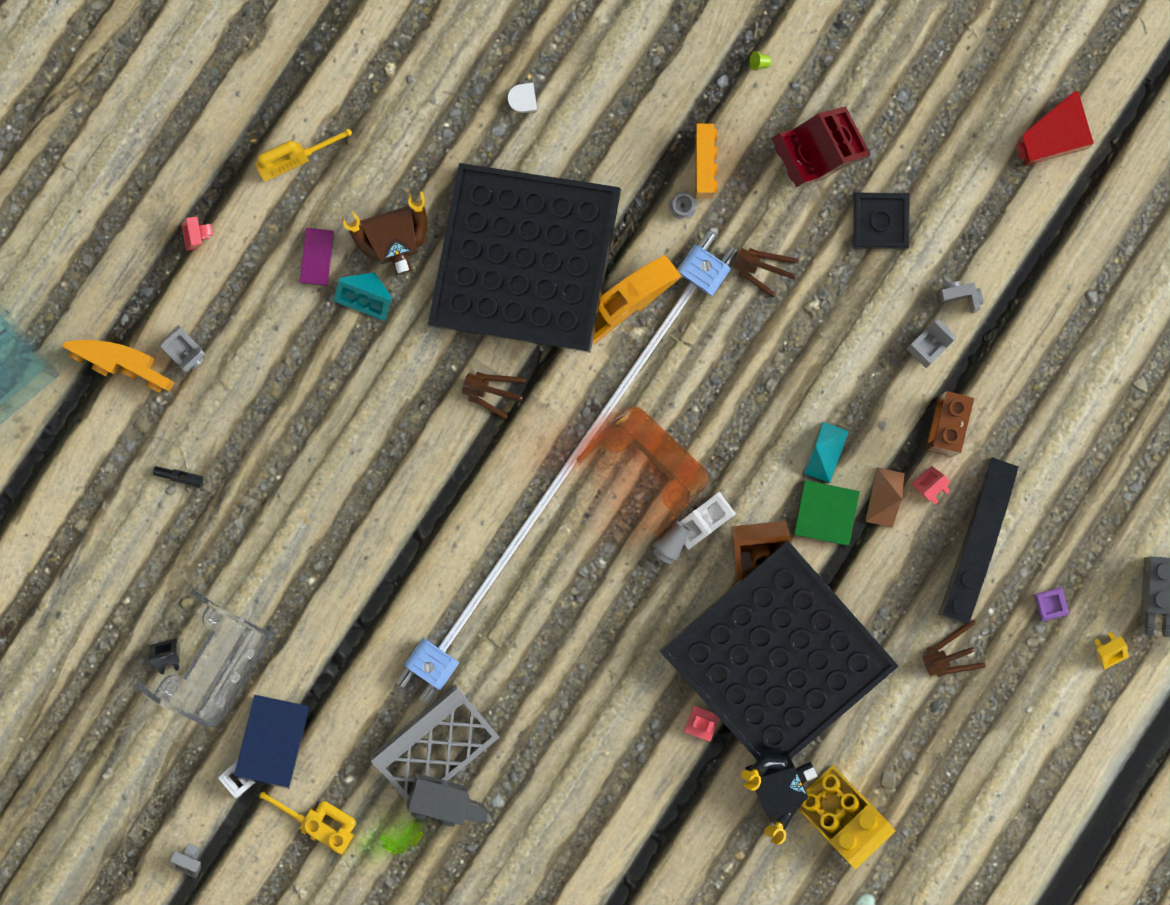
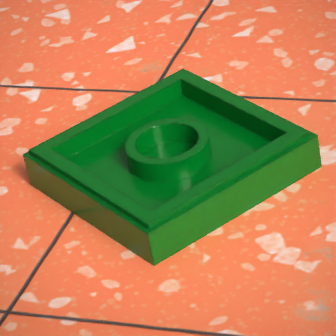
M805 480L794 535L849 546L860 491Z

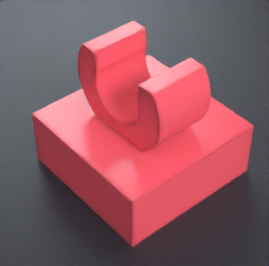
M197 217L186 218L181 223L186 251L198 249L202 244V240L210 239V236H213L211 224L199 226Z
M931 466L911 485L927 500L937 504L939 501L935 496L941 490L948 494L949 488L947 485L950 482L944 474Z
M694 705L684 732L710 742L719 717L713 712Z

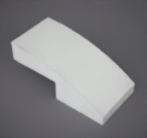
M720 492L680 521L691 530L684 543L688 550L736 514Z

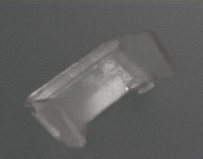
M193 589L191 594L207 605L202 616V622L207 628L212 630L184 677L176 674L169 675L161 681L156 690L138 681L134 686L158 705L206 727H213L221 722L269 642V634L266 630L224 604Z

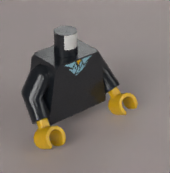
M764 754L753 765L745 767L746 770L741 772V778L747 780L743 784L744 788L756 791L770 823H774V826L770 825L765 828V835L773 837L771 843L780 845L786 839L784 829H786L803 802L808 799L803 783L818 776L811 761L795 768L789 755Z

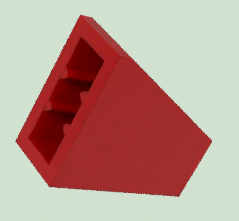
M1079 91L1070 94L1018 139V144H1016L1017 155L1020 160H1024L1025 166L1086 150L1094 144Z

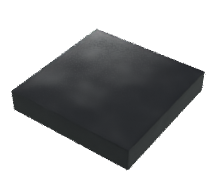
M854 192L853 249L908 250L910 193Z

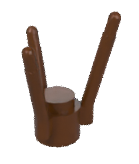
M741 248L733 268L740 271L738 276L747 279L771 297H775L776 293L753 277L750 272L755 274L759 267L790 279L796 278V275L761 262V258L797 263L796 258L761 252L749 248V250Z
M477 372L476 375L468 373L464 381L462 394L469 396L468 401L479 404L503 419L508 417L506 413L482 400L480 397L485 398L488 392L517 401H522L523 399L520 395L490 387L487 381L525 383V378L489 375Z
M971 620L969 624L963 625L936 645L926 648L928 653L922 655V658L930 676L937 674V677L945 674L986 667L985 663L948 667L950 666V661L973 653L975 651L973 647L948 656L944 650L938 651L976 624L975 620Z

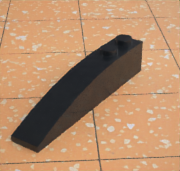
M993 457L991 458L938 615L963 624L970 623L998 540L1019 466Z

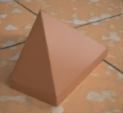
M877 467L865 522L893 528L902 500L904 473Z

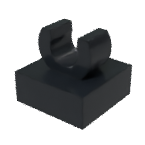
M177 638L150 645L149 661L152 669L158 667L161 675L165 674V665L173 664L175 671L179 670L180 646Z

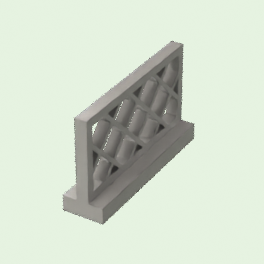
M455 684L370 756V759L374 766L383 773L407 801L409 797L407 793L408 781L413 782L414 777H408L410 762L426 763L425 775L427 776L429 774V763L446 764L445 775L440 779L449 781L500 737ZM464 703L470 710V721H453L454 711ZM450 715V721H444ZM475 716L480 723H473V717ZM438 724L449 725L448 740L432 739L433 728ZM453 726L469 727L468 742L451 741ZM473 727L485 728L491 735L483 743L471 742ZM429 732L428 739H422ZM415 743H428L427 757H410L411 747ZM431 744L447 745L446 760L430 759ZM451 745L467 746L466 757L462 761L450 760ZM471 747H477L470 753ZM407 751V757H400ZM394 761H406L405 777L393 776L387 767ZM449 765H456L449 771ZM398 781H404V788Z

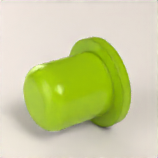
M754 51L750 56V67L755 71L760 68H768L771 64V58L769 55Z

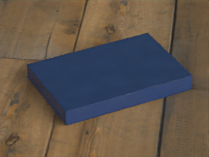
M254 694L234 777L290 789L310 709L309 706Z

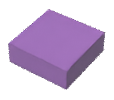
M1062 587L1033 594L1040 621L1069 615Z

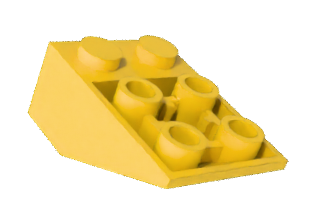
M833 765L806 790L808 799L798 809L855 870L896 832L891 824Z

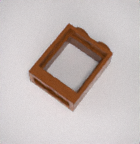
M946 391L937 398L925 451L948 457L956 456L962 452L974 402L973 397Z

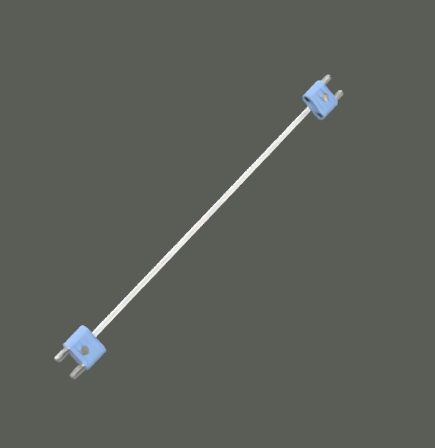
M710 231L705 234L699 245L694 244L677 269L681 276L689 281L690 284L443 642L437 647L427 639L422 638L405 662L404 666L406 669L396 683L399 685L408 671H411L400 687L404 688L414 673L429 683L419 697L422 701L431 687L434 686L423 703L427 704L435 691L442 689L459 664L456 659L445 651L696 288L713 296L731 270L729 265L738 254L737 249L725 264L734 247H730L723 259L719 260L706 251L715 238L714 234H712L702 248L711 234Z

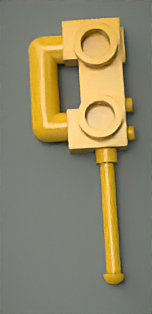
M346 129V131L305 149H303L300 142L287 141L260 154L255 165L263 181L266 182L309 162L307 156L344 137H350L352 132L350 129Z
M261 792L259 795L260 799L263 798L297 819V822L301 824L299 829H301L302 834H309L312 840L315 841L317 839L338 854L342 855L354 837V834L351 832L356 825L355 819L326 801L320 802L316 810L310 809L305 817L265 794L266 792ZM325 815L342 824L339 831L322 821Z

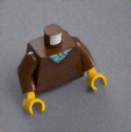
M420 191L421 200L415 202L411 199V193H409L408 206L361 221L354 211H351L355 218L352 223H347L343 216L341 220L344 227L349 230L356 247L371 260H379L381 264L392 262L396 275L406 274L412 271L408 256L418 253V247L424 243L428 228L426 210L423 207L425 195Z

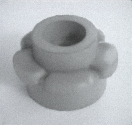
M686 192L677 193L676 197L672 198L669 204L670 209L673 211V216L678 219L692 217L697 206L696 199ZM682 203H684V204L686 205V207H685V208H681L680 205H681Z

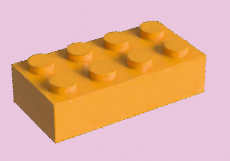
M714 124L696 125V198H713L718 190V180H714L718 172V163H714V159H717L718 147L714 146V142H717L718 130L714 129Z

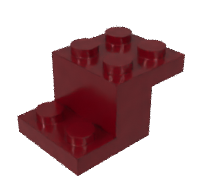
M846 106L818 113L795 129L778 133L771 138L775 145V151L782 158L787 168L788 176L794 182L796 188L823 180L848 164L864 160L871 155Z

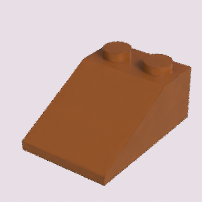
M786 521L731 526L736 583L788 539L791 543Z

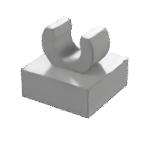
M188 843L184 854L175 851L170 860V868L196 879L201 869V862L196 860L199 847Z

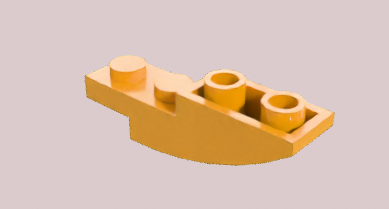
M666 255L643 266L601 296L593 345L636 310L640 312L682 277Z
M98 340L66 341L62 346L69 350L67 356L80 363L84 359L93 363L91 369L104 376H107L108 372L117 375L122 366V373L135 380L138 375L148 380L145 385L159 393L162 388L170 392L175 383L151 370L156 359L124 345Z

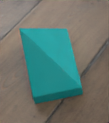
M375 272L341 277L338 281L334 302L383 321L387 318L392 300L391 295Z
M822 422L803 474L830 483L849 431Z

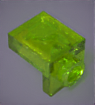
M414 818L399 841L384 833L380 838L384 842L382 847L395 856L398 852L403 855L410 845L415 848L424 835L420 831L423 824Z

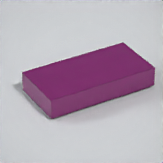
M306 228L300 275L301 284L328 286L334 240L333 230Z

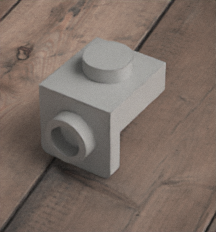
M961 281L947 283L944 285L945 289L938 293L941 304L968 298L971 313L981 310L980 305H983L982 292L980 288L976 289L975 282L961 285Z
M936 319L907 350L927 368L956 339V336L946 325Z
M179 325L158 343L184 372L197 368L202 363V357L205 355L202 348Z

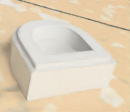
M533 83L519 84L509 91L508 103L513 111L517 113L537 112Z

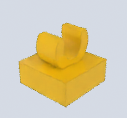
M1112 632L1107 633L1110 642L1105 645L1101 644L1098 638L1094 640L1098 662L1104 670L1129 657L1127 644L1120 636L1116 639Z

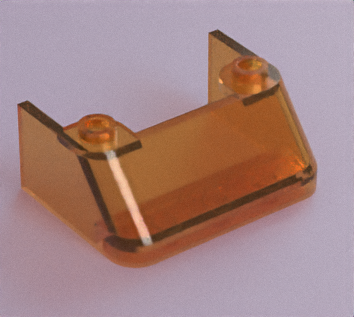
M630 407L599 434L577 457L576 462L581 465L600 445L609 452L618 453L623 451L632 442L672 480L664 489L662 495L663 503L672 514L653 533V536L657 538L706 487L709 477L705 468L644 410L638 407Z

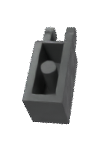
M1144 557L1141 610L1142 613H1145V635H1153L1155 630V614H1163L1162 635L1163 637H1170V558Z
M415 773L406 803L407 809L411 812L412 816L424 820L428 816L436 818L440 824L454 827L455 824L462 825L464 820L481 823L488 818L485 805L470 799L464 785Z

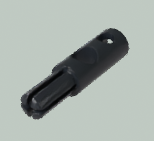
M155 466L153 470V475L197 488H201L204 479L201 475L177 469L171 470ZM181 475L186 476V478L183 480L179 479Z

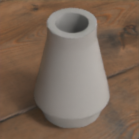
M676 521L674 526L654 544L656 547L653 551L654 555L668 564L678 560L687 535L691 531L690 528L682 522Z

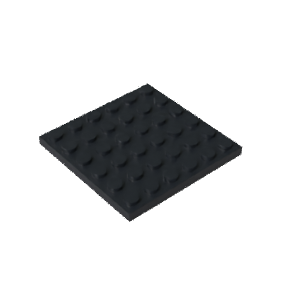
M459 163L428 325L430 327L591 353L621 188Z
M788 539L660 649L663 656L756 760L764 754L789 755L792 759L899 667Z

